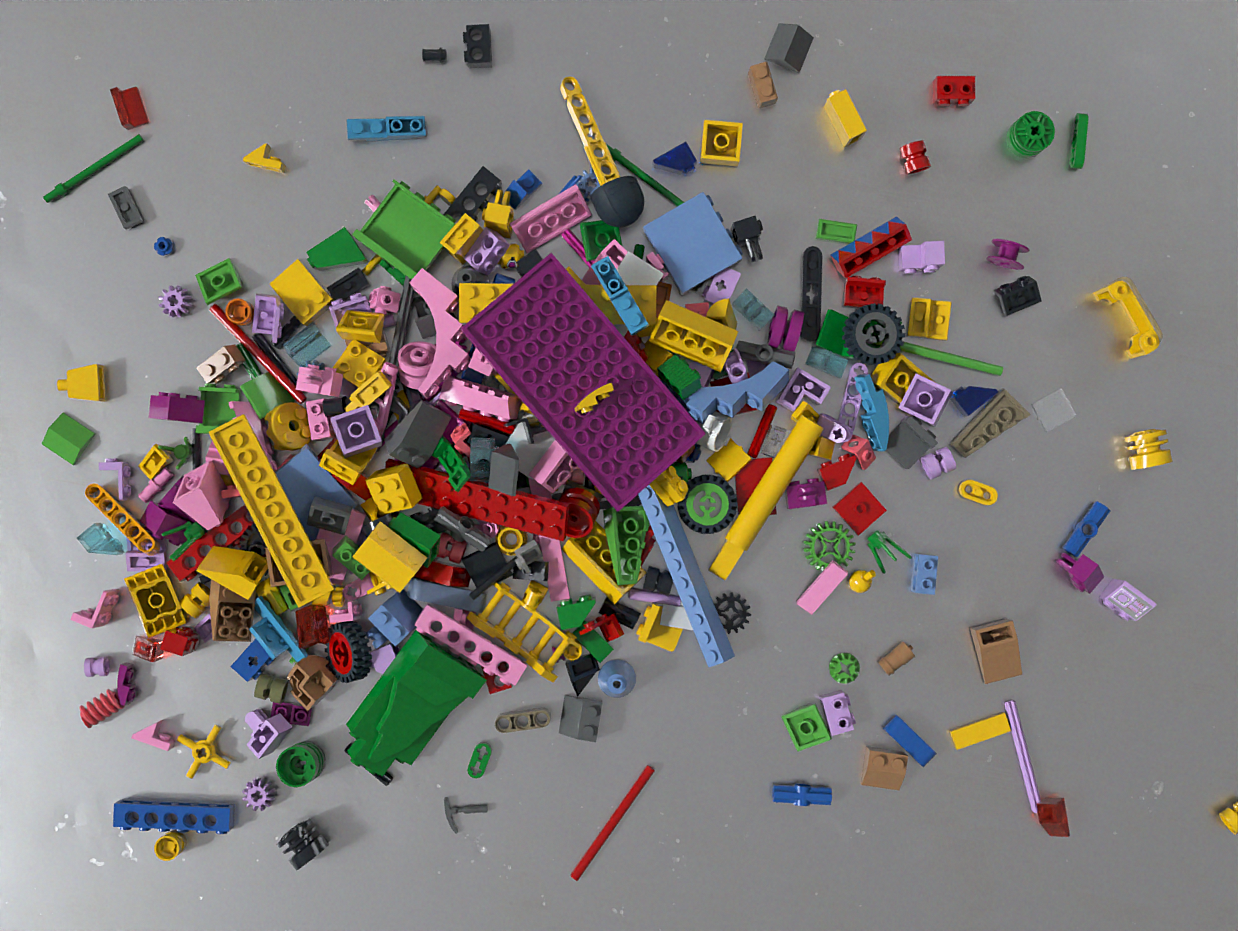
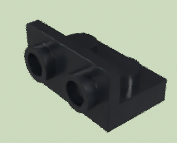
M1022 276L1017 281L1003 284L1000 288L994 290L1000 299L1003 313L1006 316L1042 302L1037 281L1030 276Z

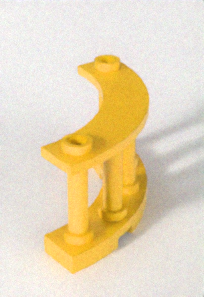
M501 582V584L494 583L493 585L498 591L483 612L478 615L470 612L466 618L475 627L491 637L501 640L505 647L526 659V663L540 676L554 683L558 676L552 672L554 670L553 666L570 643L577 648L581 646L575 640L577 637L570 631L565 632L561 630L559 626L536 609V611H530L532 613L530 619L519 634L511 639L504 634V629L522 606V599L511 592V587L504 582ZM506 595L515 602L500 623L493 626L487 622L488 616L502 597ZM538 619H540L550 628L533 651L530 650L529 652L522 647V641ZM555 632H557L564 639L547 663L544 662L543 664L539 660V654Z

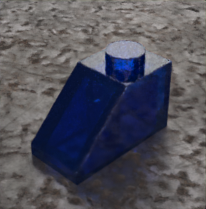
M684 142L654 159L652 165L654 168L680 175L684 172L688 174L695 170L694 166L697 165V160L687 142Z
M961 386L953 392L954 396L950 400L961 414L966 417L996 395L998 391L992 388L974 386L963 388Z

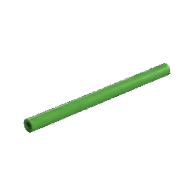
M883 339L882 341H879V342H876V343H872V344H876V345H880V346H881L882 343H883V341H884V339ZM907 342L900 346L903 352L999 376L1003 372V367Z

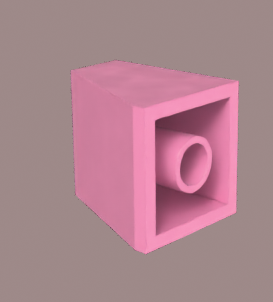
M208 461L184 475L173 501L176 506L207 530L221 525L230 498L222 499L221 491L227 490V487L212 461Z

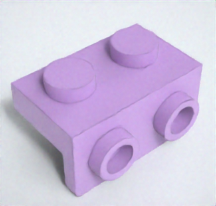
M361 293L351 295L350 299L343 301L342 298L331 302L332 305L329 306L335 327L339 324L346 310L371 312L366 295H361Z

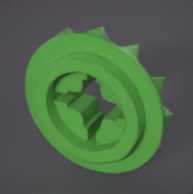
M840 653L831 660L829 671L834 680L839 683L848 684L855 681L859 675L860 665L857 658L853 655ZM840 662L850 665L848 668L849 675L845 672H840L842 669Z

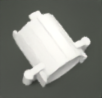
M715 411L712 415H708L704 424L696 421L706 433L696 444L717 452L723 445L727 446L731 437L729 435L732 425L731 417Z

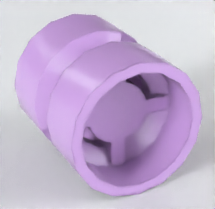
M947 447L936 450L935 454L930 453L921 457L922 466L930 480L941 476L942 472L948 473L956 469L953 455Z

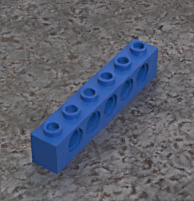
M119 800L114 803L113 827H119L120 830L139 828V831H149L151 828L158 829L159 832L177 829V832L180 833L196 830V833L216 831V834H227L234 828L235 804ZM133 812L139 815V820L133 818ZM152 812L158 815V821L152 818ZM171 813L177 816V822L171 819ZM190 814L196 816L197 822L190 820ZM209 815L215 816L216 823H212L209 820Z

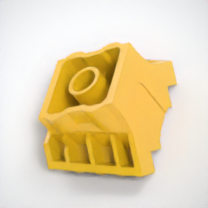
M162 564L124 578L148 638L186 624L182 608Z

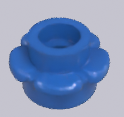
M160 237L154 243V249L159 255L165 256L172 252L173 243L169 238Z

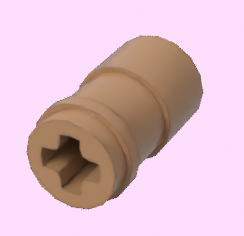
M901 642L892 649V652L884 658L882 657L878 664L890 676L898 668L915 657L911 651L914 648Z

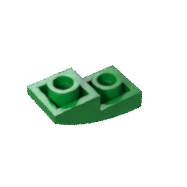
M584 620L582 625L577 627L573 634L577 637L576 640L601 663L614 649L594 629L580 635L579 631L585 629L584 624L587 623Z

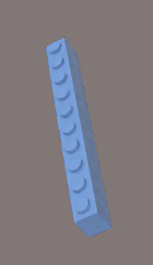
M648 485L638 495L708 667L721 664L735 657L674 505L667 507L651 486Z

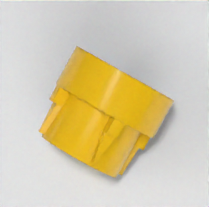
M501 526L498 535L495 536V542L503 554L513 556L516 555L515 550L528 543V534L525 531ZM511 533L517 537V542L513 545L509 544L506 540L507 535Z

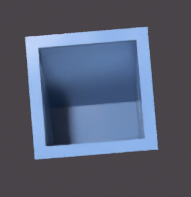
M402 589L400 593H395L384 602L368 619L396 647L417 628L415 622L423 608L414 599L409 598L407 592Z

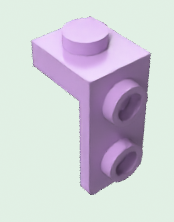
M117 458L105 459V462H99V470H118L119 501L129 500L131 486L128 485V477L131 475V469L128 466V462H118Z

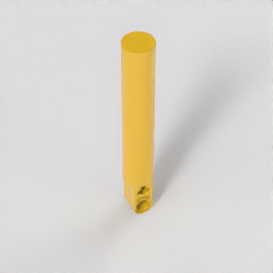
M801 415L725 536L727 540L708 571L723 580L727 579L742 553L748 551L824 430L822 426Z

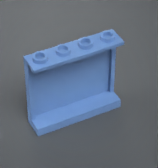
M704 192L643 226L644 233L656 253L663 259V265L681 296L700 283L742 260L741 255H743L741 248L738 244L734 245L731 240L733 238L731 231L728 228H724L722 224L724 220L721 214L714 211L712 207L714 203L709 195L706 196Z
M305 444L297 455L275 473L310 541H314L320 528L306 524L315 496L352 506V509L358 504L353 495L332 476V473L319 466L321 459Z

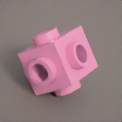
M386 286L373 289V292L369 295V308L375 309V313L384 315L387 313H397L401 294L391 291L392 288Z

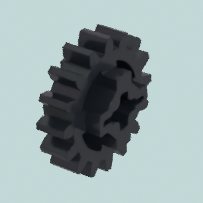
M730 592L729 596L722 593V599L717 596L716 600L718 602L714 603L718 615L726 619V625L723 623L722 625L724 629H727V633L730 634L731 630L738 633L737 628L739 627L744 630L743 623L749 624L746 617L751 616V613L747 612L751 608L750 605H744L747 600H740V594L734 597L733 592ZM727 601L726 606L719 608L723 602ZM735 601L741 605L742 610H738L735 607ZM729 608H732L733 612L739 614H733L729 618L727 614L721 612L729 611ZM737 618H741L737 624L733 625Z

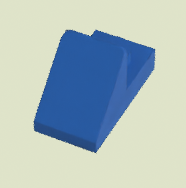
M529 169L517 181L513 180L506 190L510 191L509 205L514 210L542 185V182Z

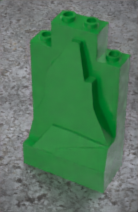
M415 630L346 723L350 730L349 734L356 739L347 751L351 757L350 761L358 767L364 766L373 775L377 773L381 776L386 773L395 759L402 764L405 762L412 765L450 712L467 697L473 699L487 680L466 659L461 656L458 658L436 646L431 638Z

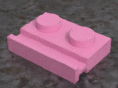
M653 252L646 256V263L664 273V261L660 255H655ZM668 272L663 274L660 282L664 283L668 280Z

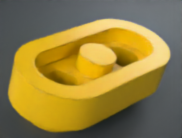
M965 480L959 486V493L965 499L983 505H992L997 501V491L991 486L974 480ZM967 486L971 487L970 493H967L965 490ZM985 492L989 493L988 499H985L983 496Z

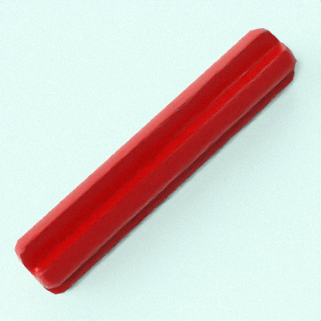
M769 404L766 407L747 453L752 458L758 457L777 411L775 405Z
M463 408L459 412V418L509 434H512L515 430V424L504 427L503 424L509 422L501 421L494 417L481 415L480 413Z

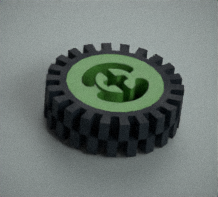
M705 474L687 482L688 492L684 500L678 502L677 506L679 515L685 525L701 534H714L728 527L737 512V497L734 489L719 476ZM699 492H705V496L699 502H705L706 499H709L710 503H716L715 499L711 497V493L715 492L719 496L721 509L716 516L712 518L709 516L710 512L714 511L716 507H709L708 510H705V506H699L704 515L700 517L696 514L693 508V501Z

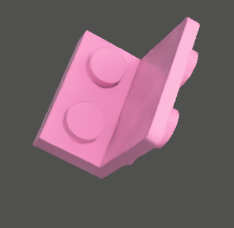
M119 590L103 591L96 610L88 608V610L73 612L70 620L89 628L105 626L112 617V613H110L112 607L119 600Z

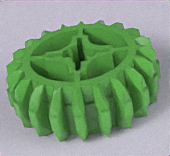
M828 521L824 522V528L818 523L817 527L819 530L812 527L813 536L809 533L806 534L808 538H811L810 542L804 541V544L809 545V548L803 549L804 552L810 551V554L805 556L806 559L813 558L810 561V565L813 566L817 563L816 569L820 570L823 566L824 571L830 563H825L820 559L831 554L837 559L835 561L837 564L840 565L842 563L847 567L846 558L851 561L853 560L851 556H848L849 552L855 553V550L850 549V546L856 545L855 542H849L850 539L854 538L853 535L846 536L849 529L846 528L841 531L843 524H839L836 528L835 521H832L831 527H829ZM834 531L838 535L828 540L822 533ZM816 539L819 540L822 546L817 555L814 549ZM843 539L844 552L841 555L837 547ZM825 542L829 544L833 542L832 548L834 552L830 550L826 552L827 546Z

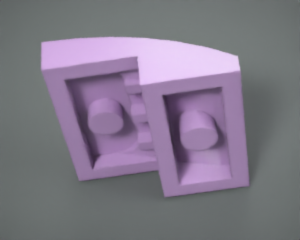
M139 530L133 531V537L139 534ZM126 537L128 549L125 553L127 571H144L159 564H162L166 571L167 539L160 540L154 537L160 543V551L154 556H148ZM152 541L146 544V550L152 547Z

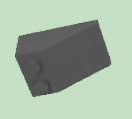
M421 400L384 439L389 455L415 468H420L433 454L451 419V415Z

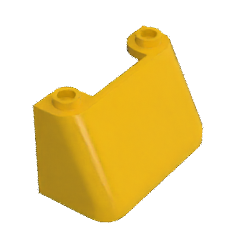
M1120 277L1093 292L1097 301L1102 299L1108 300L1111 305L1119 300L1135 327L1137 334L1130 337L1132 345L1126 350L1130 359L1147 355L1158 348L1163 338L1162 331L1131 278Z

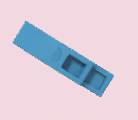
M425 116L386 117L385 119L346 120L348 140H366V142L388 141L426 136Z
M609 256L591 265L630 334L633 336L649 326L648 322Z
M860 374L854 378L856 389L863 400L862 405L867 413L861 415L862 426L868 434L873 451H885L889 438V414L883 389H875L870 374Z

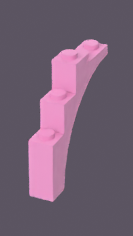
M422 268L410 281V284L429 306L436 328V351L433 364L427 377L418 389L428 399L430 395L433 396L438 391L440 383L450 377L452 369L459 374L461 370L464 371L468 367L471 358L468 353L455 344L456 341L459 342L465 335L460 330L463 324L450 315L451 312L454 313L459 307L458 296Z

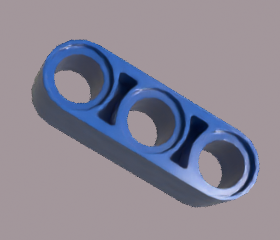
M897 715L883 728L922 767L937 754Z

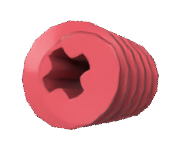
M107 689V696L103 693L99 695L101 700L94 697V704L90 701L86 702L87 709L83 705L79 707L81 719L88 728H91L92 725H97L99 721L105 720L112 713H117L119 709L125 707L120 704L117 692Z

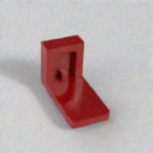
M606 614L595 618L596 623L592 620L584 624L585 629L579 631L580 635L599 627L606 642L624 635L615 614L608 617Z

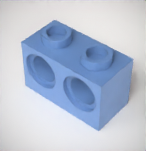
M914 555L911 592L935 595L938 556Z

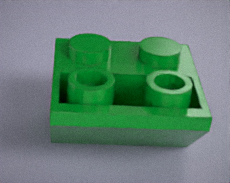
M591 594L580 596L577 601H572V598L561 600L560 604L556 607L561 630L580 627L595 605L596 598H591Z

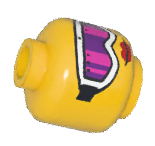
M516 243L510 244L497 265L500 264L503 269H516L519 267L517 261L524 257V250H520L519 245Z

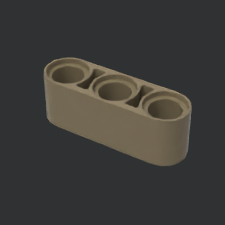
M546 708L502 713L495 721V728L500 733L543 728L549 724L551 713ZM544 713L547 716V720L540 722L537 719V715ZM526 716L528 723L525 725L520 724L518 717ZM502 718L507 719L509 726H500L499 720Z

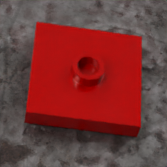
M862 482L857 484L832 507L857 536L887 511Z

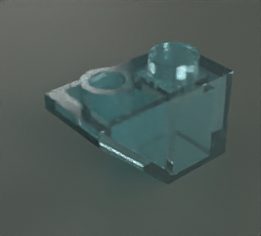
M94 523L77 537L88 553L122 555L124 553L123 545L118 539H114L110 535L111 531L105 524Z

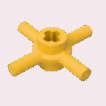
M214 725L206 740L194 742L182 734L178 736L177 741L192 749V756L195 759L186 774L187 777L193 779L201 763H208L211 760L226 769L230 766L231 762L215 754L216 749L213 742L221 730L219 725ZM202 748H205V749H206L205 753H207V754L203 755V754H202L203 750H201V749H202Z

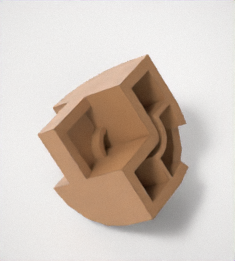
M309 655L307 658L301 659L295 664L287 677L292 687L291 694L307 711L319 703L334 688V684L338 680L326 668L329 661L317 655Z

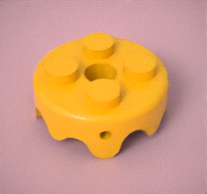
M292 402L283 403L266 414L265 420L268 421L266 434L274 442L273 447L276 450L296 451L311 441L307 409L302 405ZM290 421L295 425L294 431L289 428Z

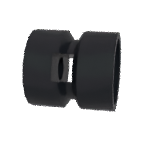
M649 566L643 590L650 592L657 590L658 594L669 597L673 584L670 572L667 570L660 572L659 568Z

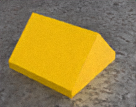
M346 310L336 327V332L345 340L380 343L385 315Z

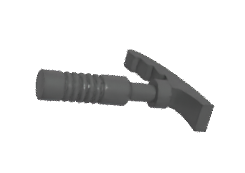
M448 797L444 798L445 814L451 829L456 834L458 829L455 827L453 817H451L452 814L461 812L464 814L487 813L488 811L487 805L464 806L463 808L455 806L451 808Z

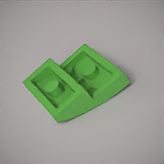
M269 372L240 386L260 419L265 418L266 414L278 405L295 402L292 395Z

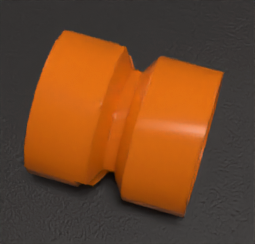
M237 298L231 300L226 305V316L231 322L240 326H249L253 323L254 306L251 303Z

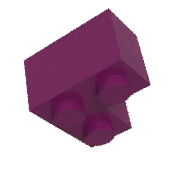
M159 392L158 396L151 395L148 418L203 423L205 401L197 400L198 396L186 395V398H180L178 393Z
M150 501L140 519V522L145 525V529L152 532V535L160 540L164 538L169 539L168 541L176 546L184 544L188 540L184 535L186 529L166 536H162V533L182 526L188 520L157 505L158 503Z

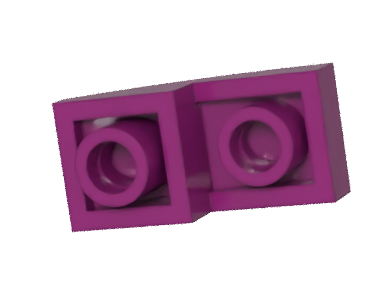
M127 662L120 664L117 680L118 697L120 704L123 706L133 702L136 696V691L134 690L136 685L128 683L134 675V670H132L134 664Z
M284 701L282 704L273 702L270 718L281 713L289 724L309 726L312 708L307 711L301 704Z

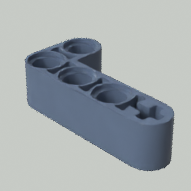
M417 577L411 578L407 596L414 600L478 613L483 612L487 594L482 593L473 600L469 594L474 590L447 586Z

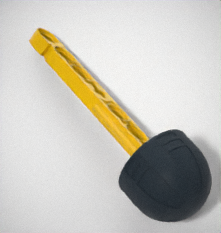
M571 76L565 77L560 85V91L564 100L567 99V107L600 184V187L590 196L594 208L600 219L606 224L613 227L629 226L638 220L644 209V195L635 176L620 177L587 101L581 94L582 90L578 81ZM565 83H571L574 89L568 90L565 87ZM572 100L580 101L581 106H574ZM580 116L586 117V118L588 119L589 123H587V124L582 123V122L579 120V117H580ZM594 150H600L603 153V157L595 156ZM601 167L609 168L611 173L604 174L601 171Z

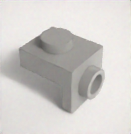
M535 540L514 551L517 556L515 562L520 570L524 569L527 574L530 573L527 565L543 556Z

